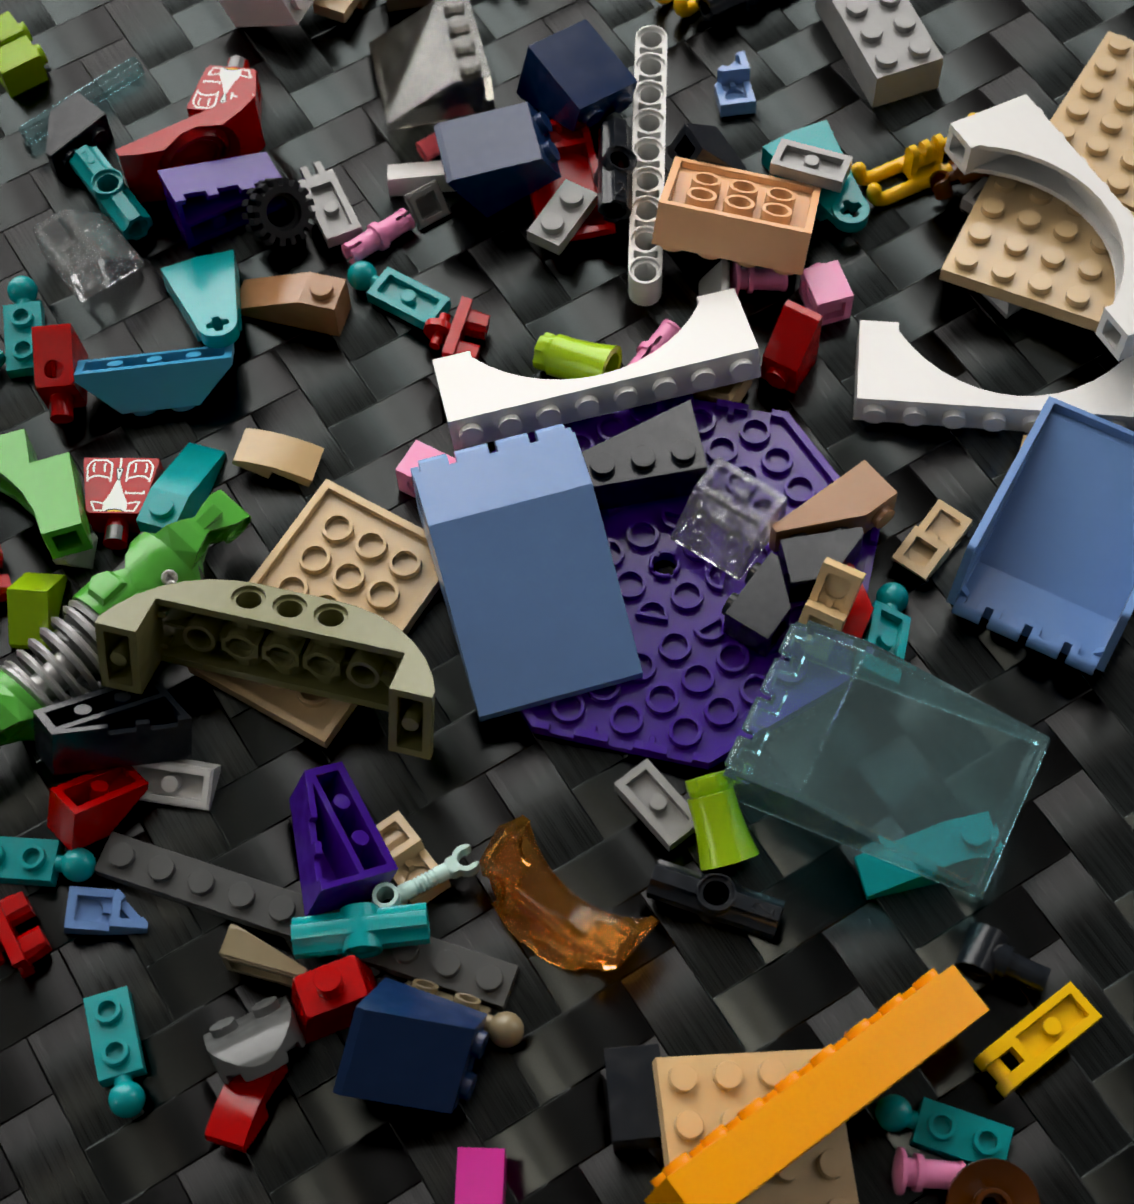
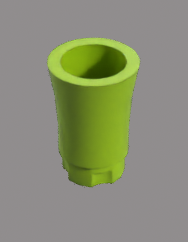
M545 332L543 336L539 337L535 345L532 363L534 368L546 371L547 375L556 378H584L620 369L622 350L617 345L599 344L562 334L555 335Z
M726 770L706 774L685 782L686 790L690 797L687 799L698 845L700 870L720 868L757 856L759 851L748 831L734 787H730Z

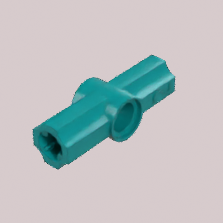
M84 145L75 150L73 158L69 161L70 165L96 199L100 211L111 219L126 240L134 239L137 241L146 236L148 230L153 225L152 218L127 187L122 173L110 165L97 146L89 147Z
M368 902L352 903L343 906L337 913L291 918L290 925L295 959L342 954L344 957L356 955L359 959L371 958L381 954L383 949L430 944L431 936L426 902L379 907L377 904Z

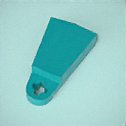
M827 120L793 130L763 146L761 164L768 171L770 170V162L782 138L843 153ZM851 171L841 193L821 188L815 216L820 222L828 219L837 229L847 233L862 230L868 223L870 206L863 197ZM847 210H849L851 213L857 211V216L853 217L849 213L843 215V213Z
M234 250L198 256L160 268L166 290L198 342L202 341L204 345L210 348H224L237 341L242 330L239 269Z

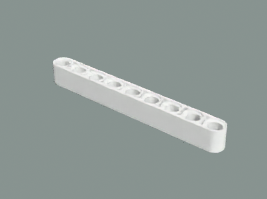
M647 25L640 28L635 36L634 77L638 82L633 95L632 151L636 155L637 165L632 173L628 294L631 301L640 306H651L657 303L662 294L663 248L651 243L658 203L664 189L668 37L666 31L656 25Z

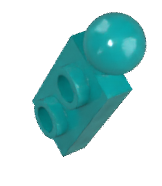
M357 261L348 269L347 279L349 284L358 291H367L368 302L422 330L426 320L429 318H439L440 313H447L451 308V299L388 266L380 276L377 275L375 267L367 261Z
M17 276L9 282L7 287L8 297L15 304L3 305L6 372L10 379L34 375L32 327L45 326L43 304L41 300L35 301L38 295L36 283L30 277Z
M896 582L883 584L876 593V600L872 603L874 611L860 644L855 669L891 688L901 680L911 624V617L901 613L908 605V592L904 586Z
M0 836V883L56 887L59 872H62L70 881L83 882L94 874L96 859L92 852L82 847L68 850L63 855L65 845L60 840Z
M128 986L83 998L98 1082L102 1088L115 1085L108 1096L110 1110L118 1117L131 1118L140 1113L146 1099L143 1088L134 1082L133 1078L147 1075L132 994Z
M889 1094L882 1097L875 1108L876 1120L886 1131L900 1132L906 1128L912 1129L909 1145L953 1161L961 1160L966 1165L985 1158L1007 1160L1014 1131L1013 1127L926 1097L921 1099L918 1111L912 1110L908 1100L898 1094Z

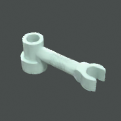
M462 844L455 848L452 855L447 857L443 863L435 866L432 870H428V872H424V874H420V876L418 875L416 878L414 877L412 880L410 879L398 886L389 882L378 884L373 889L371 903L377 904L379 907L406 905L408 900L451 878L474 876L481 868L480 862L475 861L467 866L461 865L459 860L472 852L470 844ZM386 899H392L388 903H383Z

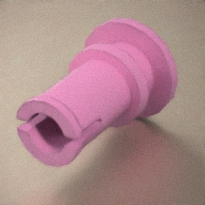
M732 261L730 289L734 288L737 296L740 290H744L746 294H752L754 290L786 292L788 287L787 275L778 274L773 269L764 267H741L735 261Z
M898 1147L893 1157L891 1171L894 1192L896 1195L902 1196L905 1193L906 1186L911 1187L913 1192H922L923 1188L948 1190L954 1177L966 1164L961 1160L925 1159L922 1153H914L912 1157H908L906 1149Z

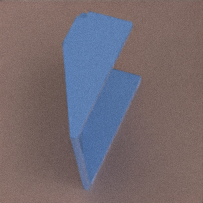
M1049 396L966 548L946 602L954 605L951 613L975 624H979L982 617L988 619L989 622L986 629L1015 642L1018 641L1020 635L1028 637L1025 646L1055 660L1060 652L1068 656L1064 664L1091 676L1095 668L1104 672L1134 610V431Z
M563 423L535 430L536 442L530 443L528 434L523 433L494 441L496 448L494 453H490L487 443L454 451L455 463L449 464L447 455L442 454L418 460L419 467L410 468L418 513L480 722L643 677L594 487L576 434L572 432L571 427L565 428Z

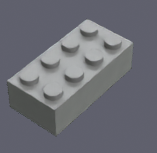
M816 0L815 9L872 108L938 88L944 58L909 0Z

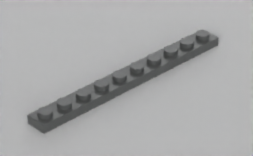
M113 831L94 869L99 877L290 941L291 918L305 916L301 893ZM336 909L322 914L337 913L340 911V909ZM431 936L430 944L383 949L382 953L377 956L360 959L368 967L406 980H429L439 986L438 990L452 995L466 993L476 996L481 1000V1005L499 1011H505L519 973L518 965ZM337 954V955H335V956L344 958V956H343L342 954Z

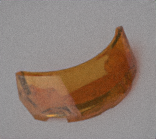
M524 815L498 826L480 859L482 876L489 878L496 896V900L492 905L505 926L518 941L523 942L532 949L534 954L561 968L573 971L581 968L600 969L601 972L615 970L626 961L659 923L653 916L648 918H631L614 915L588 904L575 895L562 883L547 864L535 840L530 820Z

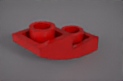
M287 1064L249 1082H246L240 1074L234 1077L230 1084H224L204 1133L206 1141L246 1152L269 1118L265 1105L289 1071Z

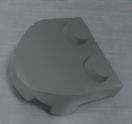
M286 995L279 999L276 996L265 998L251 1008L252 1012L238 1019H235L233 1016L224 1018L213 1024L209 1029L210 1032L203 1035L206 1049L224 1084H230L233 1078L240 1074L246 1082L267 1075L289 1061L287 1051L295 1047L297 1049L304 1048L306 1038Z

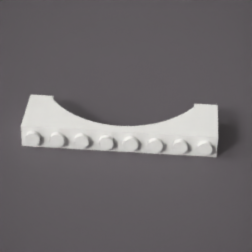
M1027 94L950 123L944 151L964 175L971 172L991 174L1032 185L1068 204L1094 228L1109 253L1115 277L1114 302L1112 305L1104 308L1095 334L1118 361L1134 355V217L1131 211L1123 206L1110 191L1109 186L1089 167L1087 161L1075 151L1066 140L1064 134L1055 128L1045 116L1043 110L1037 107Z
M732 288L698 296V306L692 316L667 343L635 363L601 375L563 380L523 377L490 367L474 359L470 351L433 359L432 362L454 451L523 433L534 432L535 430L562 423H572L761 377L759 347L735 289Z
M860 320L856 341L853 420H864L868 423H905L909 426H920L922 424L938 425L950 429L962 427L982 428L991 432L1001 430L1024 431L1029 434L1048 397L1051 396L1134 431V355L1125 358L1109 372L1094 381L1075 389L1039 396L1008 395L974 387L941 371L910 345L899 331V322Z

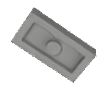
M782 138L770 162L769 174L841 193L851 171L853 157Z
M565 179L527 230V240L560 255L598 204V193Z
M648 758L614 783L616 793L668 852L695 833L688 803Z

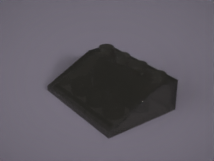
M470 0L433 1L369 43L387 131L444 122L495 109L491 73Z

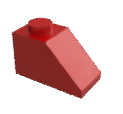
M789 299L786 301L763 354L762 379L775 388L796 393L817 361L823 315Z
M132 766L91 771L50 788L47 827L68 850L78 847L83 848L106 838L148 790V782Z

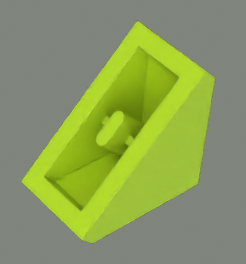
M25 572L7 588L8 632L11 648L30 649L28 647V638H33L43 644L48 650H51L40 637V627L47 628L52 632L55 631L51 625V617H59L67 582L66 575Z

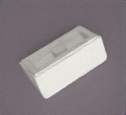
M441 160L387 165V183L390 197L404 196L434 179L437 180L442 192L455 191L446 182Z
M185 759L132 766L148 782V790L139 800L206 811L211 809L220 776V764Z

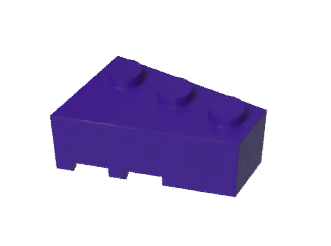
M266 151L157 170L171 217L189 249L248 224V219H242L241 213H247V207L242 206L243 199L250 198L246 194L248 189L256 188L254 185L256 182L264 181L267 178H282ZM279 197L272 199L267 206V215L287 207V202Z
M342 761L304 770L289 801L305 916L318 915L340 909L348 904L371 900L373 889L380 883H390L398 871L394 859Z

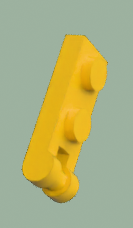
M1070 981L982 1051L973 1062L982 1073L987 1071L997 1082L995 1088L1006 1098L1033 1074L1098 1023L1102 1016ZM1007 1052H1010L1020 1063L1012 1071L1000 1059Z

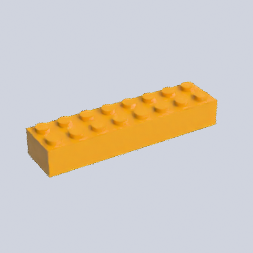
M954 964L941 974H938L932 968L916 980L912 987L903 994L898 993L878 1009L879 1011L869 1019L865 1018L852 1027L834 1045L829 1044L817 1053L798 1072L794 1070L783 1078L762 1099L758 1097L744 1107L727 1125L724 1126L722 1124L710 1132L688 1154L684 1152L666 1165L662 1172L650 1181L655 1189L644 1199V1202L646 1204L741 1203L954 1040L988 1012L989 1008Z

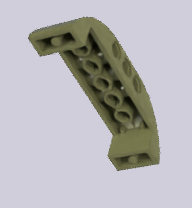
M204 579L158 586L135 594L106 610L94 622L102 686L142 695L160 662L165 661L388 711V751L428 760L432 757L435 686L426 658L416 644L398 627L379 615L357 606L239 580Z

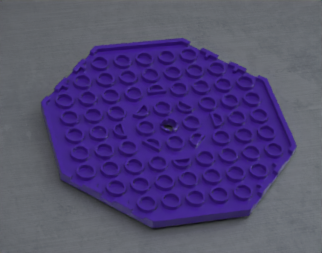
M688 394L563 424L565 428L571 427L572 432H575L583 452L691 399L708 467L706 492L600 510L643 677L518 712L534 734L709 770L849 688L857 648L837 641L831 656L827 657L791 641L807 600L790 602L791 611L788 628L766 658L723 632L725 615L722 614V609L727 599L734 592L740 594L746 586L745 578L756 562L762 564L770 552L777 556L779 554V551L773 552L769 548L771 526L840 478V476L789 412L772 409V412L768 413L749 409V404L717 399V403L694 399V394ZM527 433L530 443L536 442L535 433ZM876 527L864 534L860 554L853 563L857 570L866 573L863 586L867 593L880 528L877 529ZM667 560L672 562L676 568L672 575L669 573L662 574L657 571L654 572V565L659 561Z

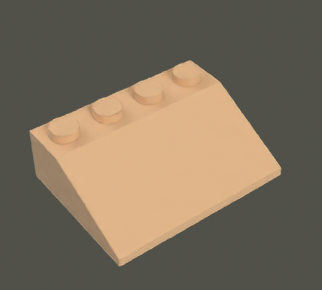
M675 156L658 203L651 244L659 245L664 250L670 252L683 250L697 253L704 259L716 260L721 258L731 260L747 268L756 266L769 268L781 275H803L821 188L794 180Z

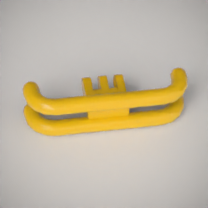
M940 133L931 137V142L925 139L919 142L918 147L915 144L906 147L904 156L866 171L864 163L856 162L853 164L851 172L858 185L868 186L866 193L870 203L874 206L892 204L929 188L930 177L935 171L944 170L950 172L953 170L949 163L945 165L942 163L943 156L946 153L944 148L947 137L944 138ZM901 172L909 179L885 191H882L881 185L878 184V182Z

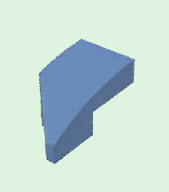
M739 51L735 54V61L730 66L722 65L717 70V83L714 84V93L720 117L756 113V99L750 83V67L745 51Z
M69 886L64 933L83 935L147 933L148 921L144 917H140L126 901V896L119 888L114 890Z

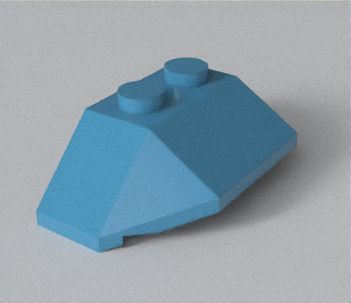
M233 343L224 348L205 346L101 359L78 360L73 376L75 383L121 414L133 413L136 416H146L153 414L156 410L171 408L173 411L182 412L201 405L233 365L235 348Z

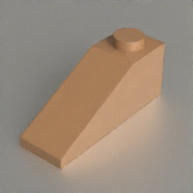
M313 272L245 279L240 288L241 316L339 337L352 307L346 279Z
M863 460L772 525L769 548L773 552L779 551L780 539H786L797 533L812 535L828 532L833 528L843 526L849 529L862 527L865 534L874 527L877 529L882 528L895 514L894 508L898 492L866 460Z

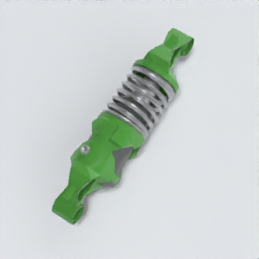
M217 490L209 495L195 517L168 524L157 533L141 532L130 542L129 549L125 554V560L112 572L105 571L93 575L90 581L72 597V600H69L68 606H63L64 620L59 617H51V625L55 629L54 632L40 627V637L55 653L54 655L36 639L28 638V647L44 664L43 666L21 649H16V657L32 674L31 677L12 661L5 660L4 665H0V746L23 740L35 741L33 711L54 704L53 702L57 698L61 702L71 699L72 697L65 693L69 687L73 689L77 696L90 693V690L76 681L79 677L88 683L92 692L106 687L101 685L94 625L99 615L135 594L158 586L182 581L204 580L203 562L209 546L225 541L227 544L234 541L247 528L252 517L224 491Z

